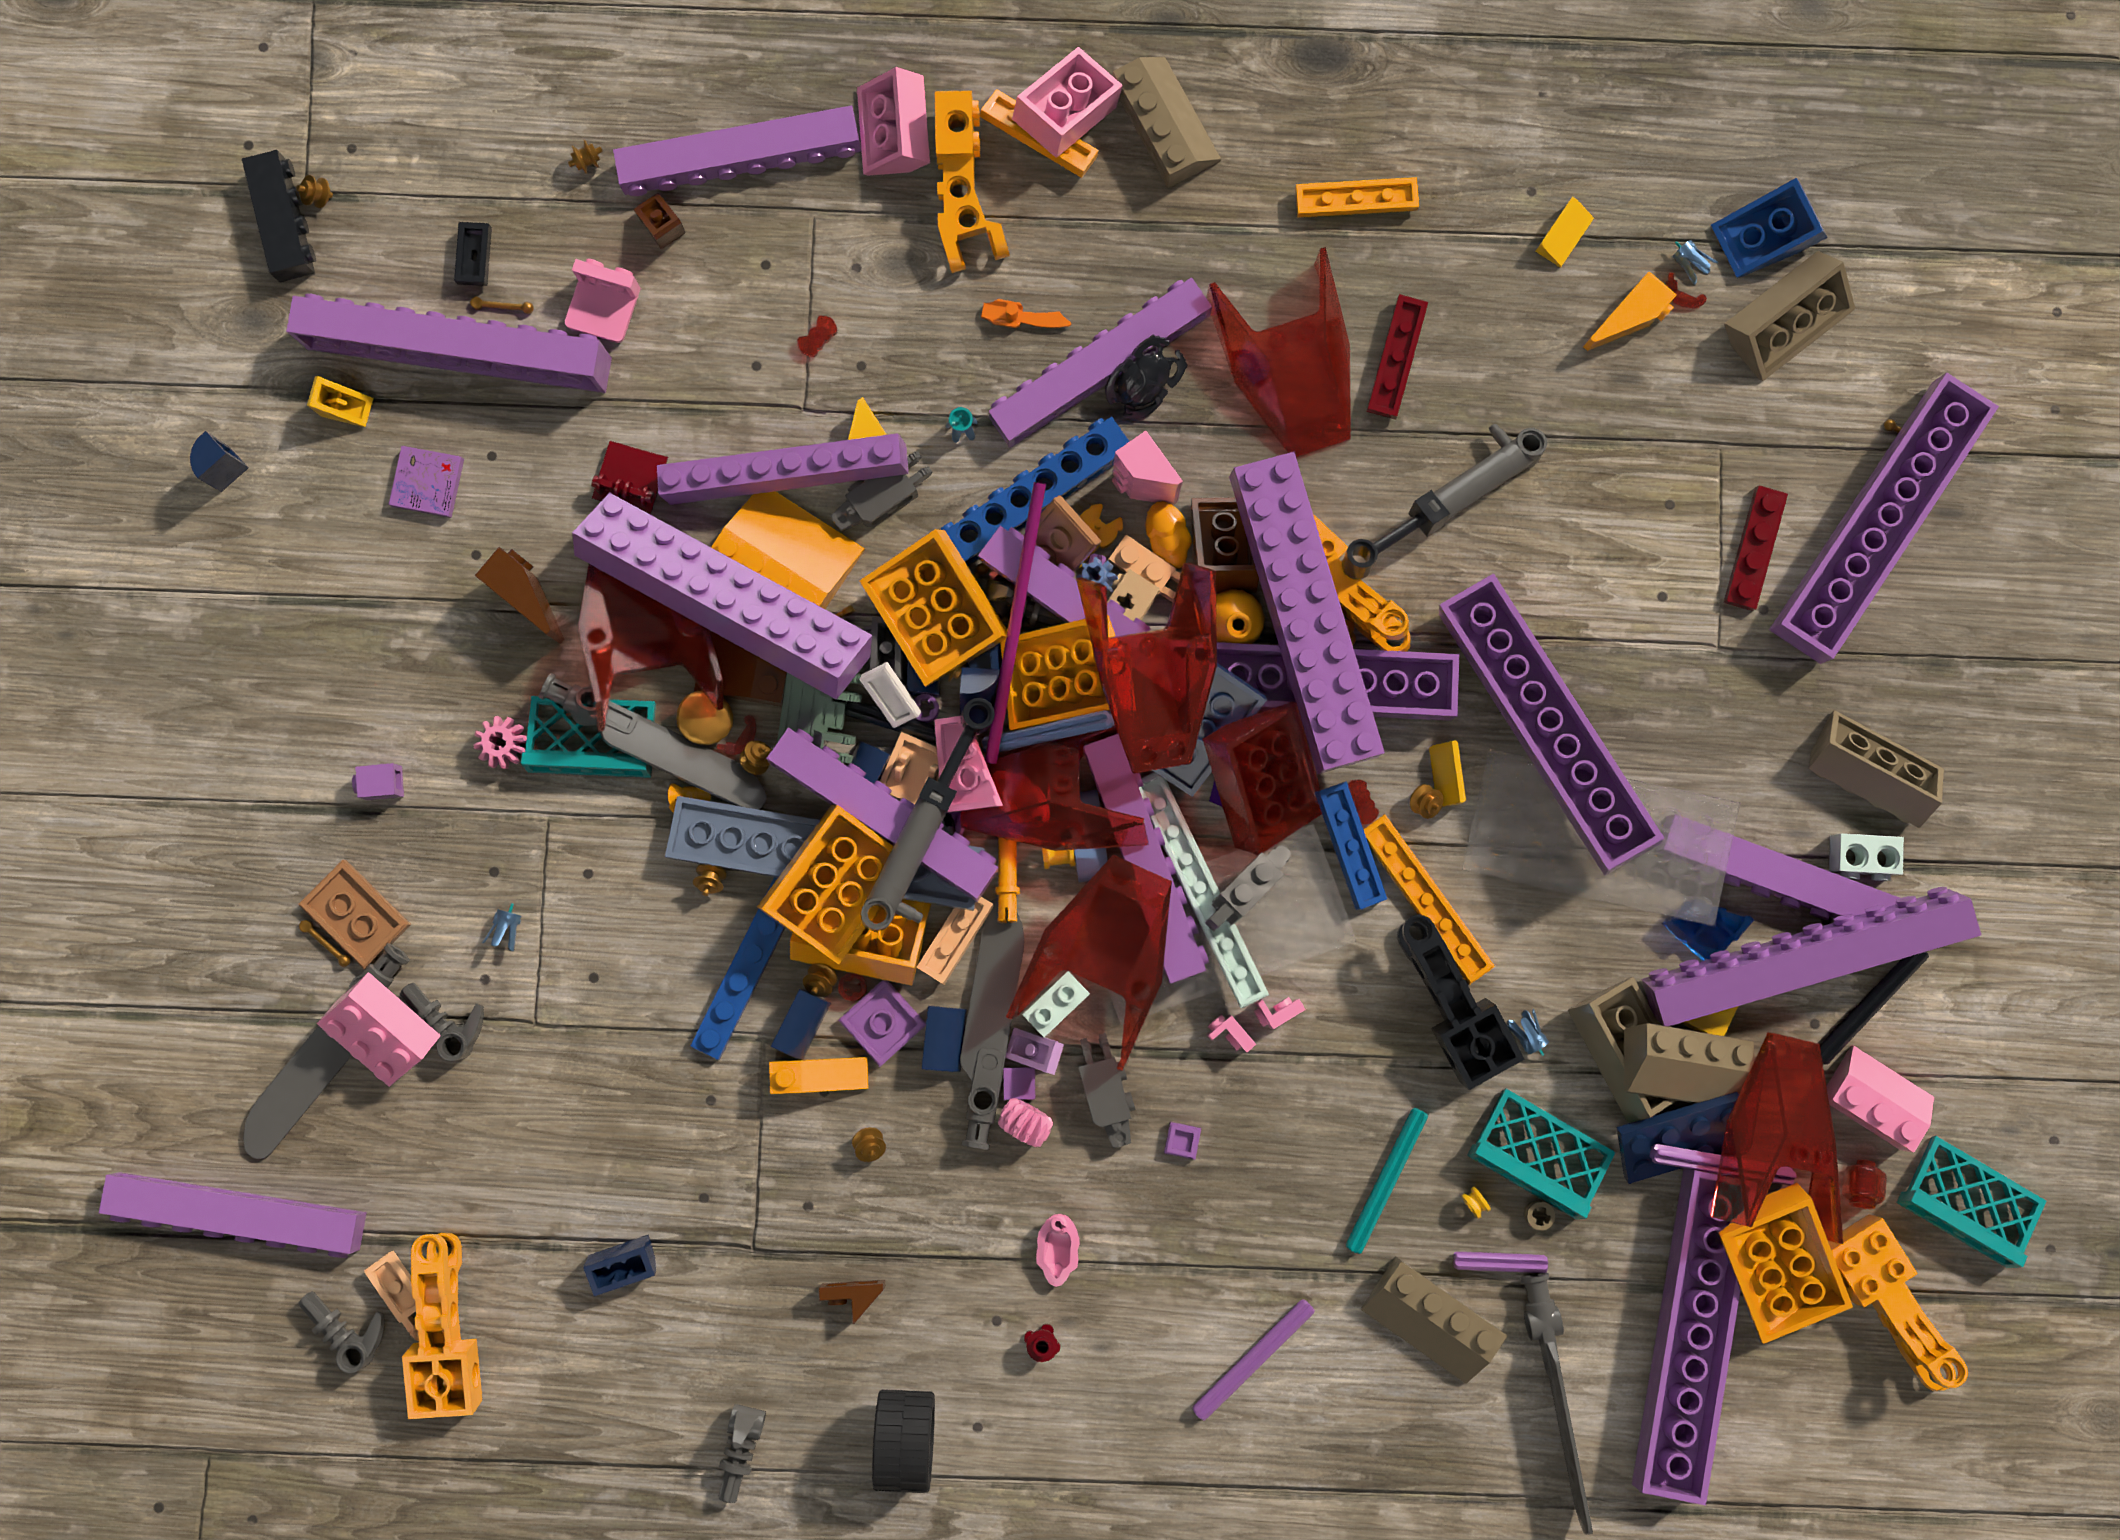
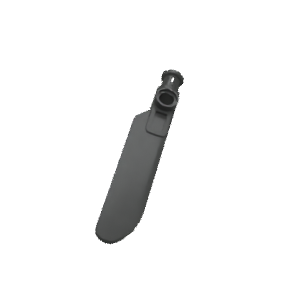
M553 673L549 674L545 680L538 698L542 700L547 698L562 705L563 710L571 713L574 721L580 725H596L604 742L609 746L735 806L761 810L765 805L767 796L763 786L755 775L747 772L740 763L701 744L693 743L684 736L605 699L604 694L597 687H581L576 684L570 686L556 679V675ZM583 704L591 705L593 708L585 707Z
M998 898L990 901L994 907L983 924L960 1057L962 1067L972 1080L966 1112V1119L969 1120L966 1139L962 1140L961 1145L985 1150L990 1149V1145L987 1143L990 1124L995 1122L1025 943L1023 925L1018 912L1016 923H1009L1008 910L1007 923L997 922ZM981 1091L988 1092L992 1097L991 1106L985 1110L979 1109L975 1104V1097ZM980 1124L978 1139H976L977 1128Z
M387 943L384 947L385 952L375 964L370 963L360 976L355 977L351 981L349 989L368 972L388 989L393 982V975L402 964L406 965L410 959L401 949ZM319 1025L252 1106L246 1119L243 1140L245 1151L253 1158L264 1159L275 1150L352 1056L335 1039L328 1036Z
M1531 1273L1520 1277L1521 1283L1525 1284L1528 1303L1525 1304L1526 1311H1524L1526 1330L1531 1341L1539 1339L1545 1370L1549 1376L1574 1506L1583 1533L1590 1535L1593 1534L1592 1523L1555 1336L1564 1334L1563 1321L1557 1305L1555 1306L1554 1300L1550 1299L1547 1285L1549 1273Z

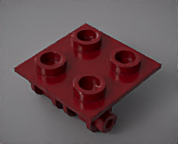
M609 441L599 476L594 475L591 486L595 488L592 499L602 501L611 493L651 515L658 493L657 465L667 464L668 457Z

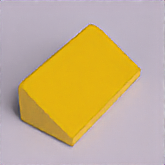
M1572 196L1535 252L1561 268L1594 217Z
M1455 740L1432 745L1429 747L1434 789L1439 790L1443 794L1444 802L1442 807L1464 803L1466 796L1458 742Z

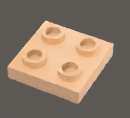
M901 732L880 782L892 790L891 796L900 800L905 798L915 805L928 777L935 781L939 779L937 747Z

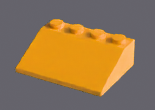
M776 491L753 494L727 523L711 546L716 551L823 609L827 608L865 551V548Z
M933 530L859 580L925 687L982 655L1006 639L1007 629L945 530Z
M1107 614L1019 635L1007 703L1010 731L1103 710L1111 711L1114 716L1135 711L1132 680ZM1006 639L1003 640L1002 642H1000V644H1001L1002 659H1003V653H1004V647H1005Z
M831 805L757 908L839 965L866 928L861 922V910L893 845L839 805ZM873 906L868 910L870 921L880 909L879 906Z
M903 899V903L923 914L921 922L917 923L895 914L890 925L882 931L874 932L865 928L839 965L792 933L790 939V960L809 964L820 963L832 969L912 986L931 904ZM880 907L871 920L873 923L877 924L885 920L886 912Z
M1798 1183L1766 1195L1718 1233L1763 1344L1853 1308L1812 1198Z

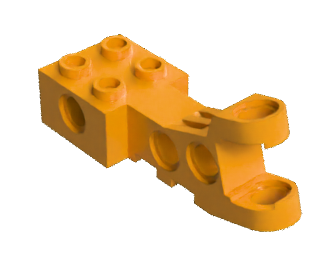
M935 91L936 157L938 170H943V182H937V195L939 201L944 202V213H938V228L951 273L966 269L958 241L986 232L995 260L1010 256L1001 224L985 220L975 192L974 167L975 158L980 157L979 132H974V127H980L979 101L973 100L972 91ZM956 127L964 128L961 132L952 131ZM959 184L964 185L968 189L966 195L961 198L954 197L951 194L952 188ZM965 214H971L976 218V223L971 227H963L959 223L960 218Z
M1313 514L1343 615L1353 622L1354 627L1379 649L1407 652L1410 648L1411 637L1408 630L1409 620L1405 611L1392 600H1385L1361 579H1352L1344 573L1342 561L1339 559L1346 553L1348 546ZM1404 637L1403 643L1397 647H1392L1386 642V639L1400 640Z
M1868 1214L1828 1239L1851 1302L1862 1307H1866L1869 1304L1873 1305L1878 1313V1318L1883 1326L1888 1329L1896 1342L1895 1345L1922 1384L1932 1391H1944L1959 1387L1966 1382L1968 1368L1955 1348L1945 1342L1905 1284L1907 1280L1918 1273L1884 1219ZM1952 1364H1954V1365L1956 1366L1957 1370H1958V1376H1957V1378H1956V1372H1955L1954 1367H1953ZM1940 1367L1944 1369L1946 1373V1379L1942 1377L1940 1373ZM1929 1374L1932 1376V1378L1934 1379V1381H1935L1936 1383H1934V1382L1930 1379Z
M452 1233L420 1236L415 1240L411 1249L412 1297L415 1299V1328L418 1330L419 1343H413L402 1356L408 1419L473 1415L483 1401L477 1339L461 1340L458 1272L462 1265V1246L459 1238ZM445 1240L449 1241L452 1246V1251L449 1256L448 1246ZM429 1241L427 1245V1259H425L422 1255V1247Z

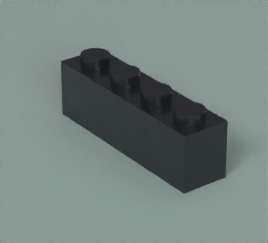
M278 150L242 158L269 273L280 283L315 274L313 262H316V255L311 244L307 242L306 234L309 233V227L305 217L301 216L299 206L302 205L299 191L293 185L292 177H295V170L290 159H285Z

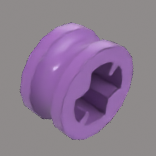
M921 694L914 699L919 708L922 701H928V705L934 704V709L930 710L929 716L923 717L921 712L916 717L917 720L930 723L938 717L940 712L939 704L933 696Z

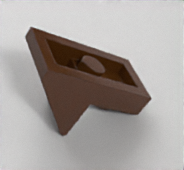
M659 193L633 209L660 249H663L685 234L680 219Z
M885 1280L822 1283L819 1287V1301L828 1300V1305L833 1306L847 1304V1299H852L853 1324H855L886 1286Z

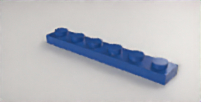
M773 878L767 892L770 890V888L773 886V884L778 878ZM759 908L690 1045L717 1060L721 1059L785 927Z

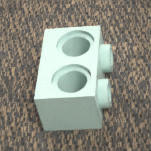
M1843 833L1830 835L1829 872L1840 873V876L1852 880L1860 879V874L1871 875L1872 881H1891V876L1903 875L1904 837ZM1848 849L1855 854L1853 865L1849 864L1846 860ZM1879 851L1883 852L1886 856V864L1883 867L1877 861Z
M1068 971L1022 1015L1045 1037L1090 993Z

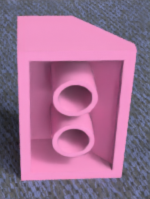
M895 67L857 87L863 175L909 173L929 164L930 156L923 75Z
M1144 431L1115 452L1112 482L1121 494L1126 492L1130 499L1154 503L1165 501L1174 505L1178 502L1183 481L1147 431Z
M1853 1045L1850 1046L1819 1097L1899 1150L1914 1153L1931 1125L1934 1097Z

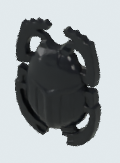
M1153 334L1142 341L1132 352V355L1137 357L1135 361L1128 357L1109 376L1105 385L1106 399L1110 405H1113L1114 402L1124 404L1125 412L1123 416L1126 418L1142 419L1153 413L1168 394V389L1163 386L1167 383L1170 388L1175 387L1188 366L1180 350H1175V355L1178 359L1163 356V348L1160 344L1169 345V340H1166L1164 337ZM1150 346L1157 347L1156 351L1143 354L1146 348ZM1175 362L1177 370L1174 376L1170 378L1171 365ZM1122 372L1118 380V391H1115L1114 385L1116 378L1118 377L1119 373ZM1155 400L1153 404L1146 408L1135 409V407L1148 405Z

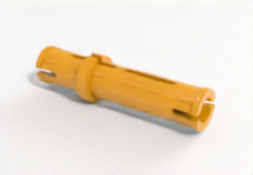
M1005 828L998 829V887H995V894L998 895L997 922L1007 923V910L1009 923L1017 922V895L1020 894V888L1017 887V828H1008V840L1007 830Z

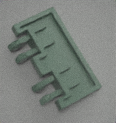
M787 673L777 743L789 727L795 732L799 728L814 738L812 743L820 749L827 746V741L844 745L855 744V736L829 731V728L843 729L847 702L835 701L833 697ZM856 674L850 683H861L859 680L861 674ZM843 691L837 699L861 702L862 695L853 691ZM836 752L840 756L838 761L841 763H852V755Z

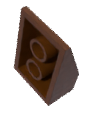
M1235 497L1191 498L1195 593H1220L1229 589L1256 593L1259 576Z
M498 547L475 576L546 635L561 644L565 639L539 579L530 572L534 566L513 549L507 553Z
M705 631L694 692L706 690L722 697L782 707L787 672L711 631Z

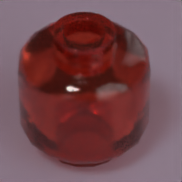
M1857 1160L1856 1165H1850L1845 1168L1842 1195L1845 1199L1849 1200V1205L1861 1209H1875L1876 1205L1881 1204L1885 1200L1887 1175L1881 1169L1876 1168L1877 1164L1875 1162Z

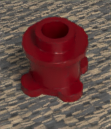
M1043 1324L1041 1329L1036 1331L1029 1330L1024 1336V1341L1027 1343V1353L1037 1362H1047L1060 1351V1343L1053 1334L1054 1328L1052 1325ZM1039 1341H1045L1048 1347L1042 1350L1036 1344Z

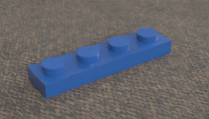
M1347 781L1315 792L1355 910L1387 900Z

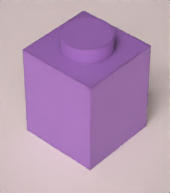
M390 763L355 767L356 775L352 777V787L354 793H357V798L376 800L404 797L402 766Z

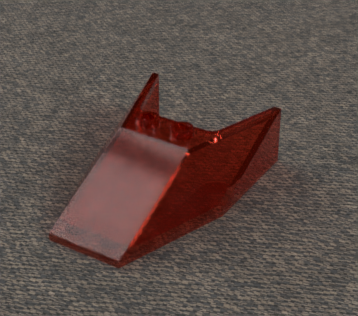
M1326 247L1319 249L1314 263L1319 277V310L1315 314L1262 331H1254L1215 282L1209 284L1206 296L1212 306L1211 316L1234 383L1288 453L1295 452L1296 458L1351 439L1350 343Z
M1184 563L1167 625L1160 630L1108 637L1107 586L1083 577L1076 578L1100 683L1132 773L1136 774L1191 764L1217 668L1216 571L1196 564Z
M589 564L578 621V633L598 731L605 730L615 677L676 665L683 666L717 710L723 709V678L709 629Z
M1141 710L1114 717V725L1111 728L1021 747L999 755L997 764L986 762L1003 806L961 811V828L1053 851L1149 845L1144 818L1085 804L1080 800V760L1084 755V742L1099 741L1118 733L1121 740L1146 738Z
M1112 855L1045 928L1006 1017L1011 1020L1018 1017L1060 971L1067 970L1123 996L1126 1001L1121 1059L1116 1068L1123 1071L1127 1067L1162 984L1172 881L1116 855Z
M1767 1032L1727 1120L1710 1217L1752 1227L1779 1168L1789 1167L1809 1171L1812 1174L1808 1195L1812 1198L1828 1241L1843 1244L1836 1140L1820 1045L1810 1041Z

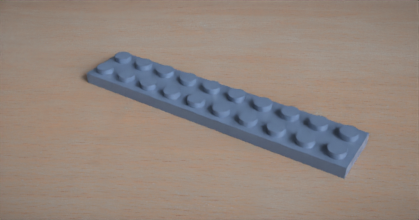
M677 796L665 857L673 860L708 864L731 870L779 877L820 820ZM968 846L978 854L981 850L985 851V848ZM921 864L903 898L974 911L976 903L975 900Z

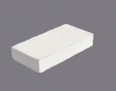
M888 662L861 675L859 680L893 728L920 715V708Z

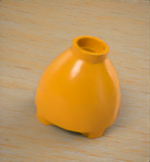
M1229 589L1218 593L1209 600L1204 611L1203 624L1206 634L1213 642L1253 644L1259 639L1264 629L1265 616L1261 604L1252 594L1244 590ZM1235 619L1243 620L1244 626L1241 630L1233 628L1232 623Z

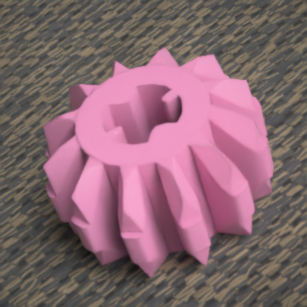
M495 716L493 726L489 722L484 721L482 725L486 731L484 733L480 731L475 732V736L482 739L481 742L473 745L474 749L482 750L478 758L481 761L488 760V766L492 768L499 764L502 769H508L509 760L514 764H518L520 760L516 754L518 752L521 754L525 752V748L520 747V744L527 741V736L520 735L524 727L520 724L514 726V719L509 717L503 722L501 717ZM498 738L506 741L504 747L496 744Z
M1017 1098L1009 1100L1007 1105L1003 1107L998 1120L1000 1128L1004 1129L1005 1132L1021 1142L1034 1147H1041L1043 1142L1047 1140L1053 1126L1051 1118L1045 1113Z

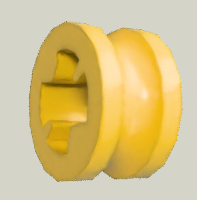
M1474 1186L1471 1188L1470 1194L1466 1195L1464 1193L1461 1195L1463 1201L1477 1219L1482 1217L1481 1213L1483 1211L1489 1212L1491 1210L1485 1198Z

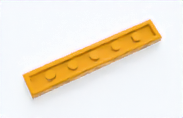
M1385 814L1364 828L1370 850L1417 915H1424L1434 923L1468 985L1472 984L1493 969L1495 966L1387 816Z

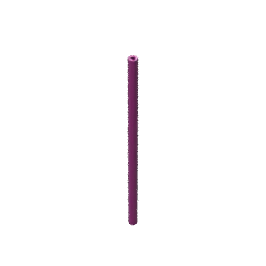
M1033 483L994 704L995 716L990 727L985 762L997 764L1046 488V484Z

